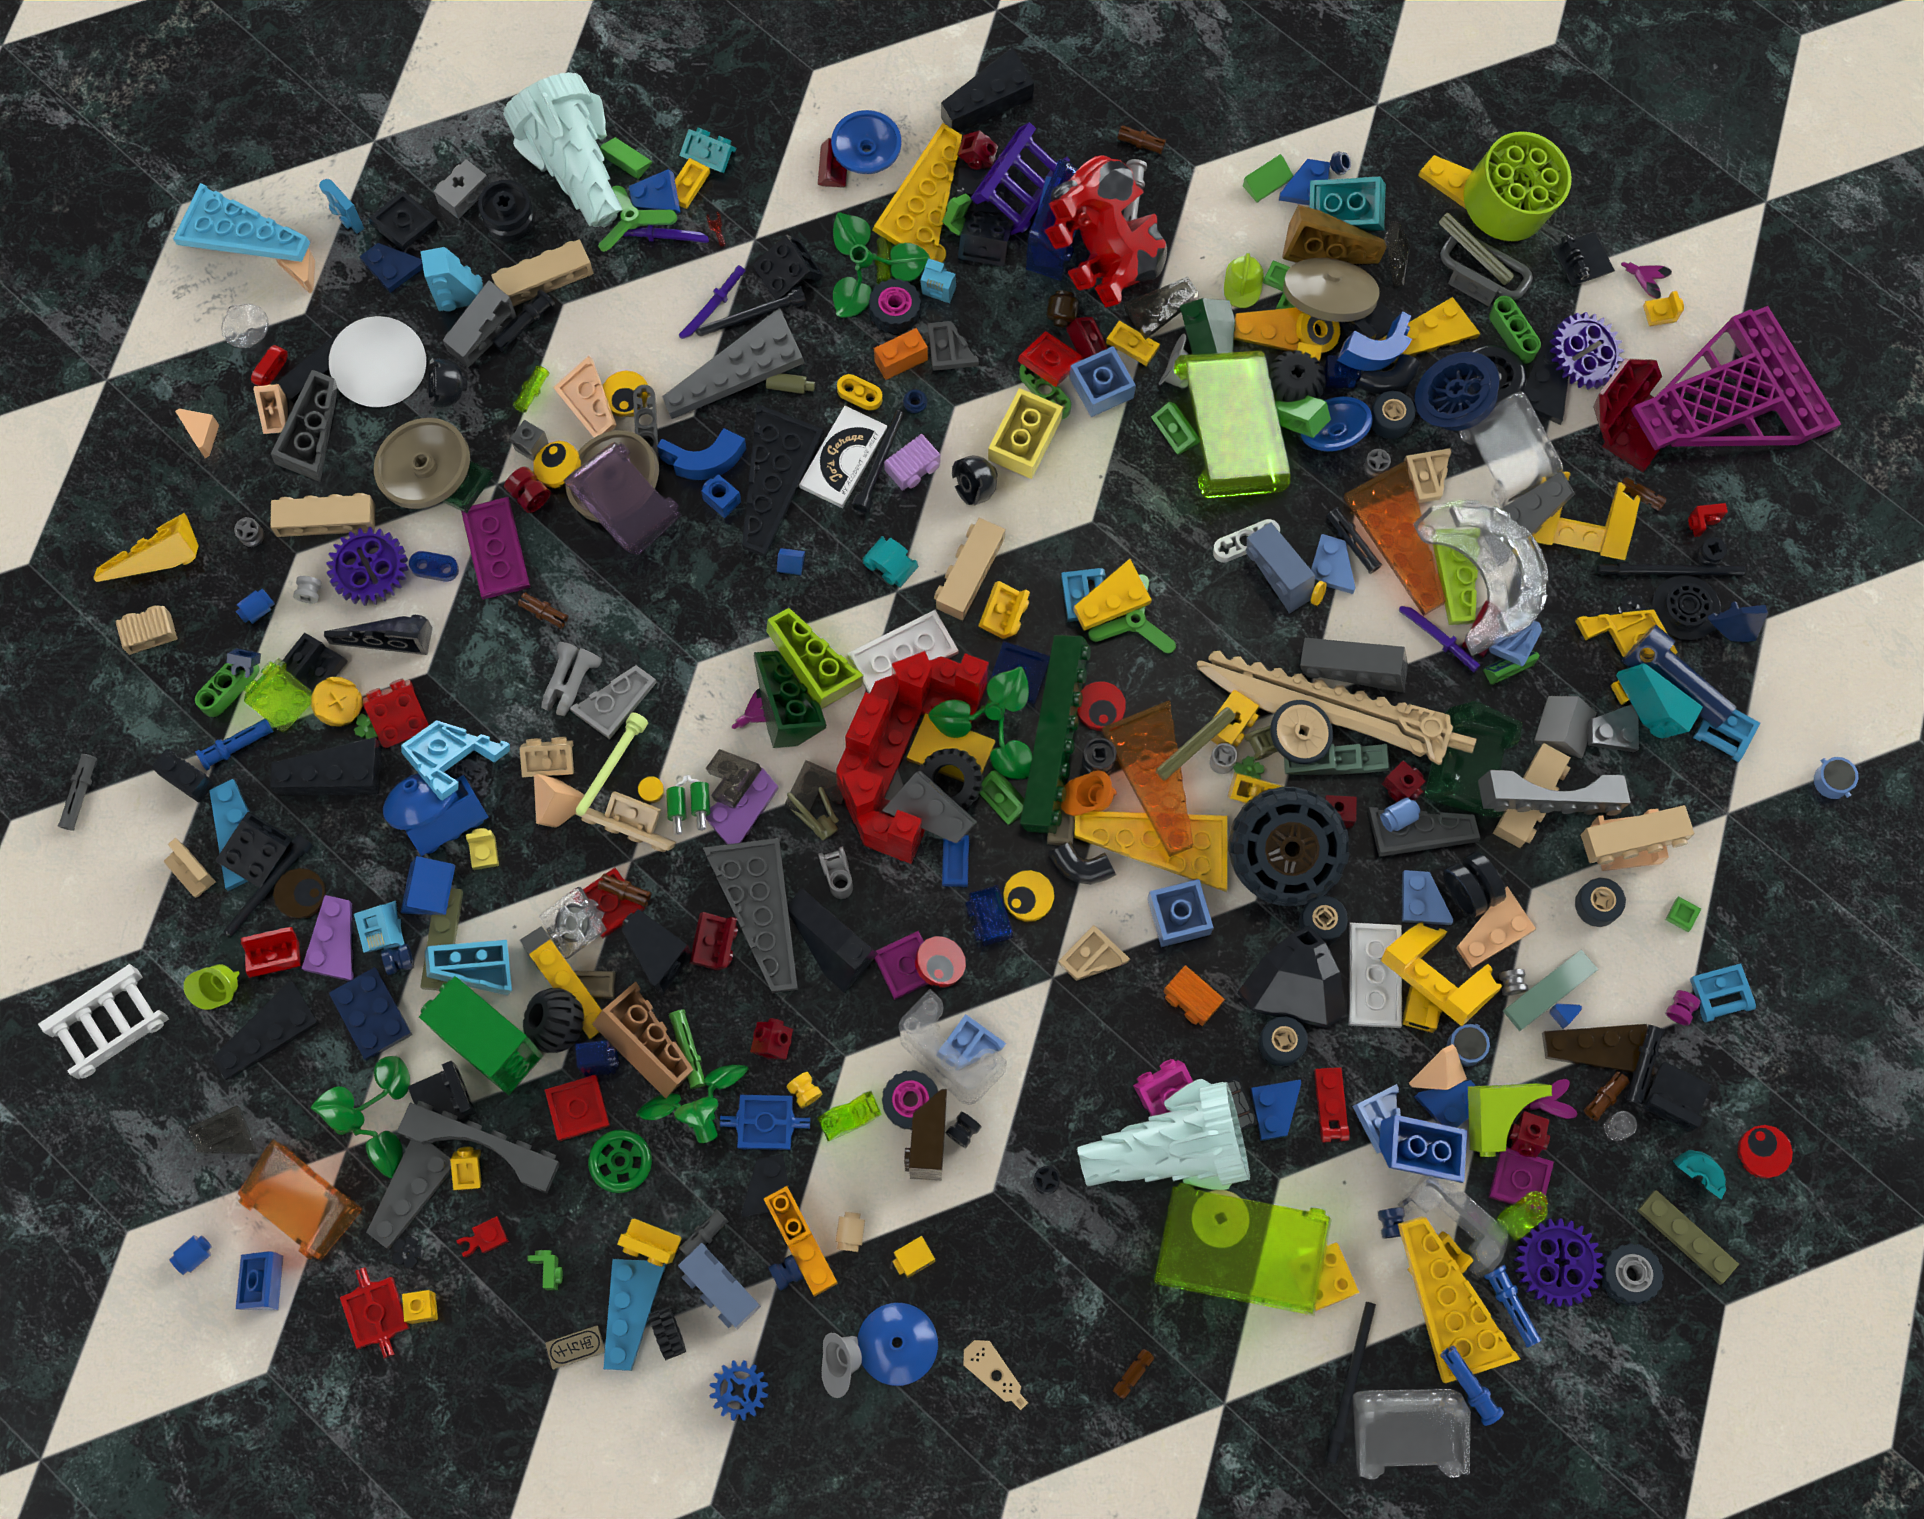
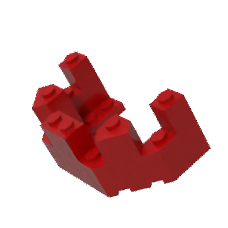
M923 651L892 663V675L875 681L870 694L864 693L845 736L846 748L836 768L837 785L844 797L846 806L858 829L864 846L912 864L926 831L921 828L922 819L897 810L895 816L882 811L890 802V800L885 799V796L921 714H929L936 705L948 700H961L968 703L971 709L970 715L975 714L986 690L989 662L966 653L961 664L942 656L929 660L926 652Z

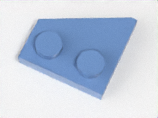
M1321 534L1311 571L1315 574V583L1323 581L1326 582L1327 587L1353 594L1356 587L1346 542Z
M1404 870L1402 872V922L1452 925L1453 918L1430 872Z
M965 1014L936 1056L958 1071L1001 1051L1006 1043Z
M1397 1084L1352 1106L1377 1154L1381 1153L1379 1148L1381 1121L1393 1115L1401 1116L1400 1108H1397L1396 1094L1399 1093Z

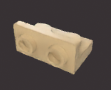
M566 737L551 738V742H541V739L538 738L526 740V743L520 746L522 777H534L536 774L545 776L573 774V741H567Z
M177 838L168 843L173 852L164 860V863L187 890L197 898L216 881Z

